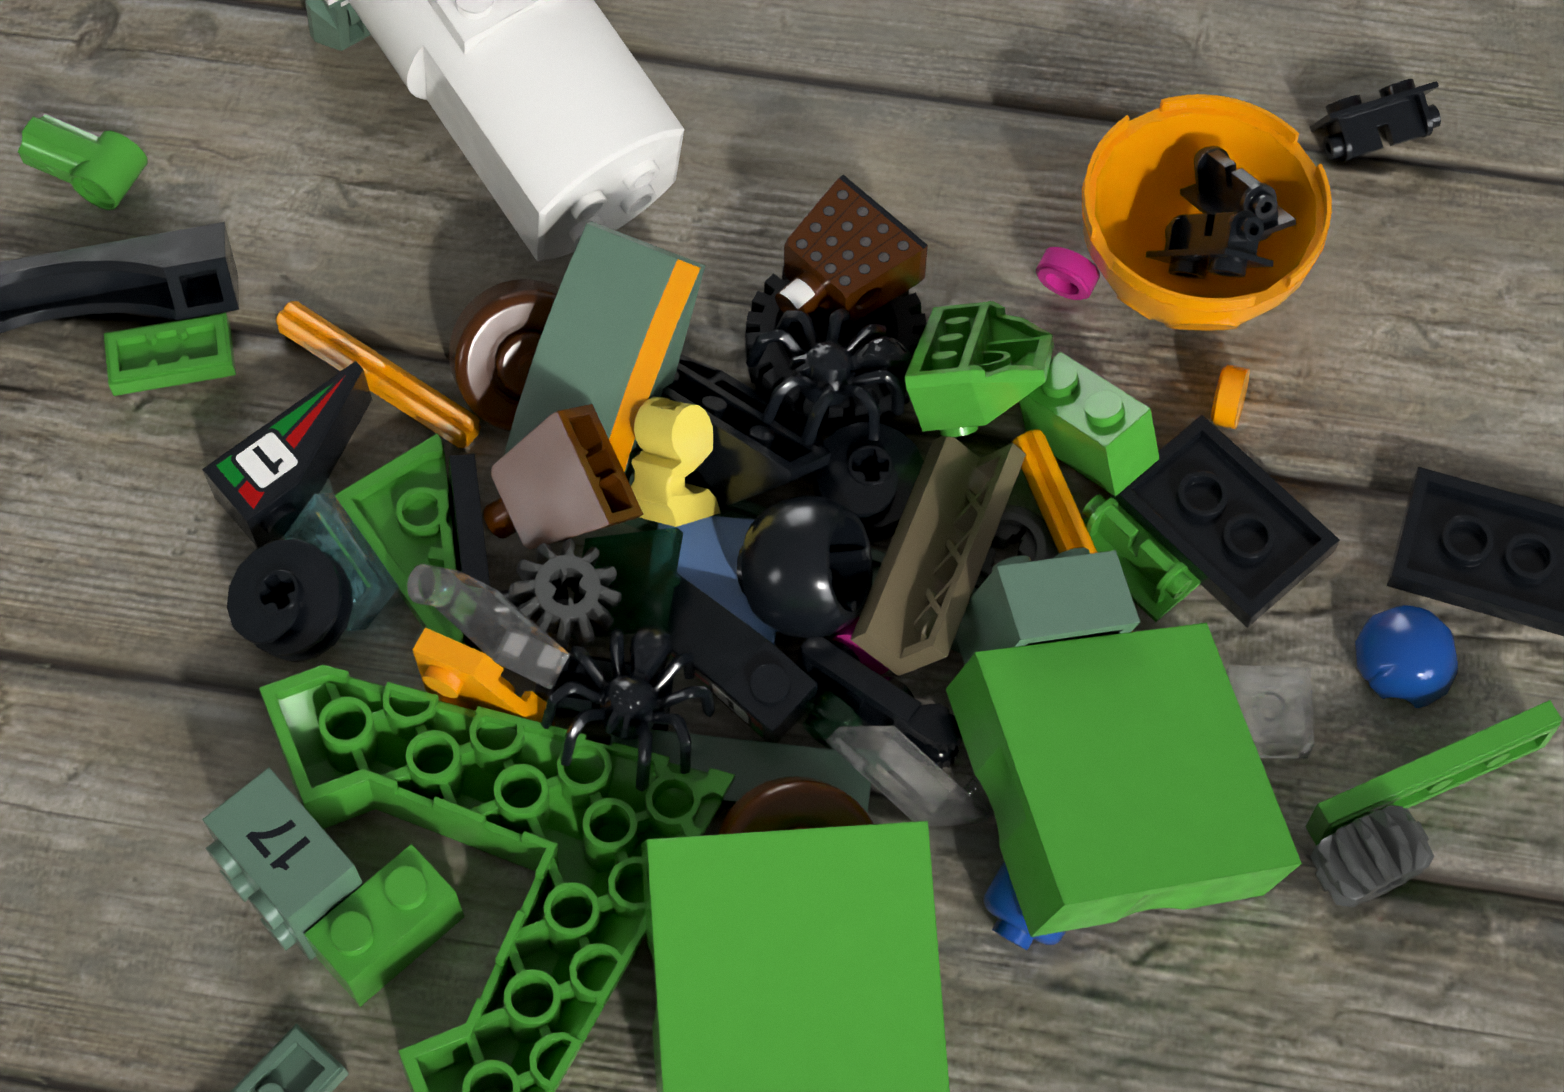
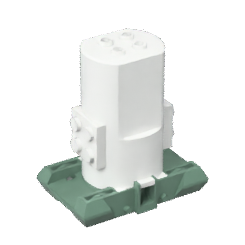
M305 0L310 36L315 42L343 51L372 35L409 91L415 97L429 102L536 261L551 260L573 253L586 223L590 221L613 230L619 229L655 202L676 181L684 128L594 0Z

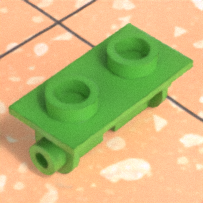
M1098 494L1084 507L1082 513L1086 518L1083 521L1097 552L1116 550L1133 601L1155 622L1160 620L1201 584V581L1187 569L1188 567L1183 562L1175 558L1130 516L1114 498L1110 497L1106 500Z

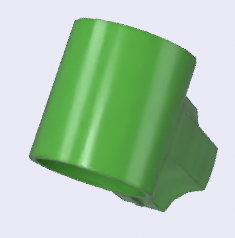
M47 114L41 118L34 116L31 118L22 131V141L18 150L24 164L70 183L80 196L91 204L105 210H114L148 164L147 156L142 149L120 133L111 130L104 131L98 137Z

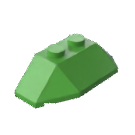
M994 301L933 307L905 375L906 389L922 431L940 430V434L946 437L969 435L976 432L978 426L989 424L1044 384L1054 348L1053 334L1023 317L1006 315L1005 307Z

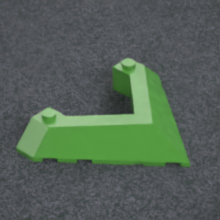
M320 665L260 687L265 707L300 803L323 829L376 809L535 871V879L521 910H517L495 958L496 964L480 999L477 998L466 1023L398 1050L411 1092H556L647 933L641 843L647 839L703 836L733 784L735 774L709 768L708 772L691 768L690 773L682 774L680 773V765L671 763L670 757L652 752L649 786L642 792L635 788L638 748L616 742H613L612 746L586 740V734L580 733L576 740L570 766H563L560 759L567 729L552 725L545 729L541 722L477 706L476 710L439 701V697L436 694L387 682L386 686L356 679L350 677L349 672L327 665Z

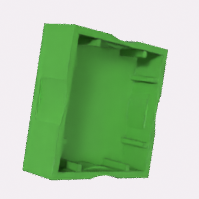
M1207 623L979 651L972 655L946 688L974 774L980 781L993 808L999 833V847L1030 937L1113 923L1133 913L1149 909L1171 908L1186 910L1264 896L1302 864Z
M928 821L647 839L641 843L647 944L654 963L656 1010L652 1027L657 1092H950Z

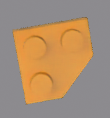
M426 627L424 628L412 651L426 692L438 695L439 701L476 710L477 706L542 722L547 702L533 691H524L520 698L515 694L513 685L500 676L504 668L485 653Z

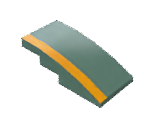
M590 221L586 223L536 348L504 455L554 412L593 404L629 482L633 470L632 459L636 457L638 451L642 450L635 439L634 424L636 415L646 400L652 397H661L663 388L674 381L706 265L596 222Z

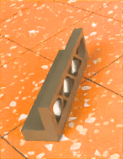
M941 436L932 441L850 639L896 675H903L948 656L1026 456V453L1015 444L1011 443L979 458L955 437Z

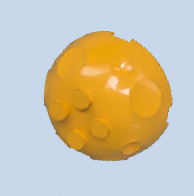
M1207 94L1181 95L1161 99L1159 108L1132 120L1126 115L1105 134L1094 150L1082 186L1084 239L1092 260L1117 294V299L1147 319H1154L1164 323L1168 328L1213 331L1236 329L1240 324L1277 307L1295 292L1324 249L1332 214V198L1326 172L1322 163L1318 164L1317 167L1297 142L1300 133L1278 116L1254 104L1235 98ZM1211 146H1219L1228 153L1229 158L1236 163L1237 170L1243 168L1259 182L1270 185L1276 192L1278 205L1296 219V225L1272 233L1267 239L1259 241L1257 256L1273 260V267L1247 268L1246 275L1242 278L1221 276L1206 271L1204 279H1193L1168 273L1169 263L1146 257L1147 251L1165 250V230L1174 217L1184 214H1203L1180 195V189L1196 184L1194 157L1200 149Z

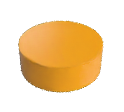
M1229 364L1222 368L1211 413V421H1213L1214 425L1231 429L1237 428L1247 393L1250 369Z

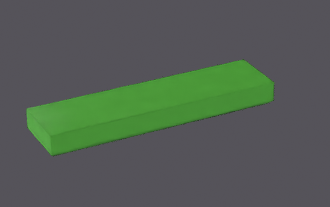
M1551 700L1546 701L1318 803L1305 827L1317 846L1322 839L1337 832V829L1345 827L1357 818L1367 816L1377 809L1382 810L1390 805L1403 806V808L1415 806L1544 748L1559 728L1560 722L1563 719Z

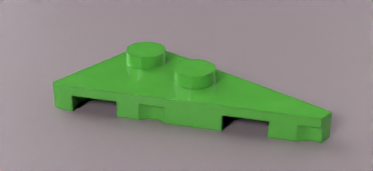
M435 434L333 496L338 509L423 629L426 627L466 645L445 450L442 439L438 434Z

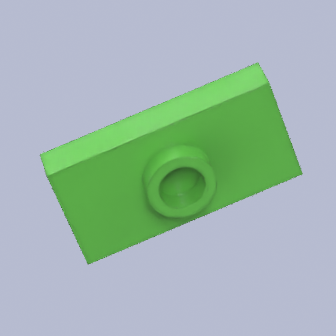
M226 312L104 333L108 384L113 396L236 375L231 327Z

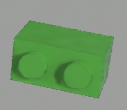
M1059 352L1051 359L1046 382L1019 401L1026 432L1040 429L1046 436L1056 458L1115 497L1160 459L1151 408L1062 352Z
M410 844L304 935L317 959L361 1007L465 916L456 891L423 855Z

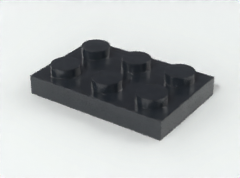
M1203 415L1198 417L1158 451L1160 459L1116 497L1113 495L1111 497L1175 558L1183 562L1188 567L1187 569L1201 581V585L1247 628L1336 550L1340 541L1337 536Z
M1418 467L1412 480L1387 586L1564 636V507Z

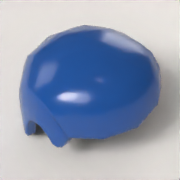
M1396 606L1373 615L1366 621L1355 641L1357 669L1362 677L1368 681L1369 686L1382 699L1399 698L1409 701L1415 708L1426 707L1448 694L1458 674L1455 641L1451 630L1434 613L1420 607Z

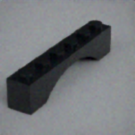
M225 222L0 262V334L30 324L86 314L132 313L155 315L179 321L239 310L238 272Z

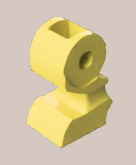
M652 397L646 400L639 408L634 424L635 439L643 451L633 458L631 462L635 470L631 488L644 514L639 518L677 527L720 514L717 499L709 489L685 483V477L691 474L713 451V426L707 412L699 405L672 401L663 397Z

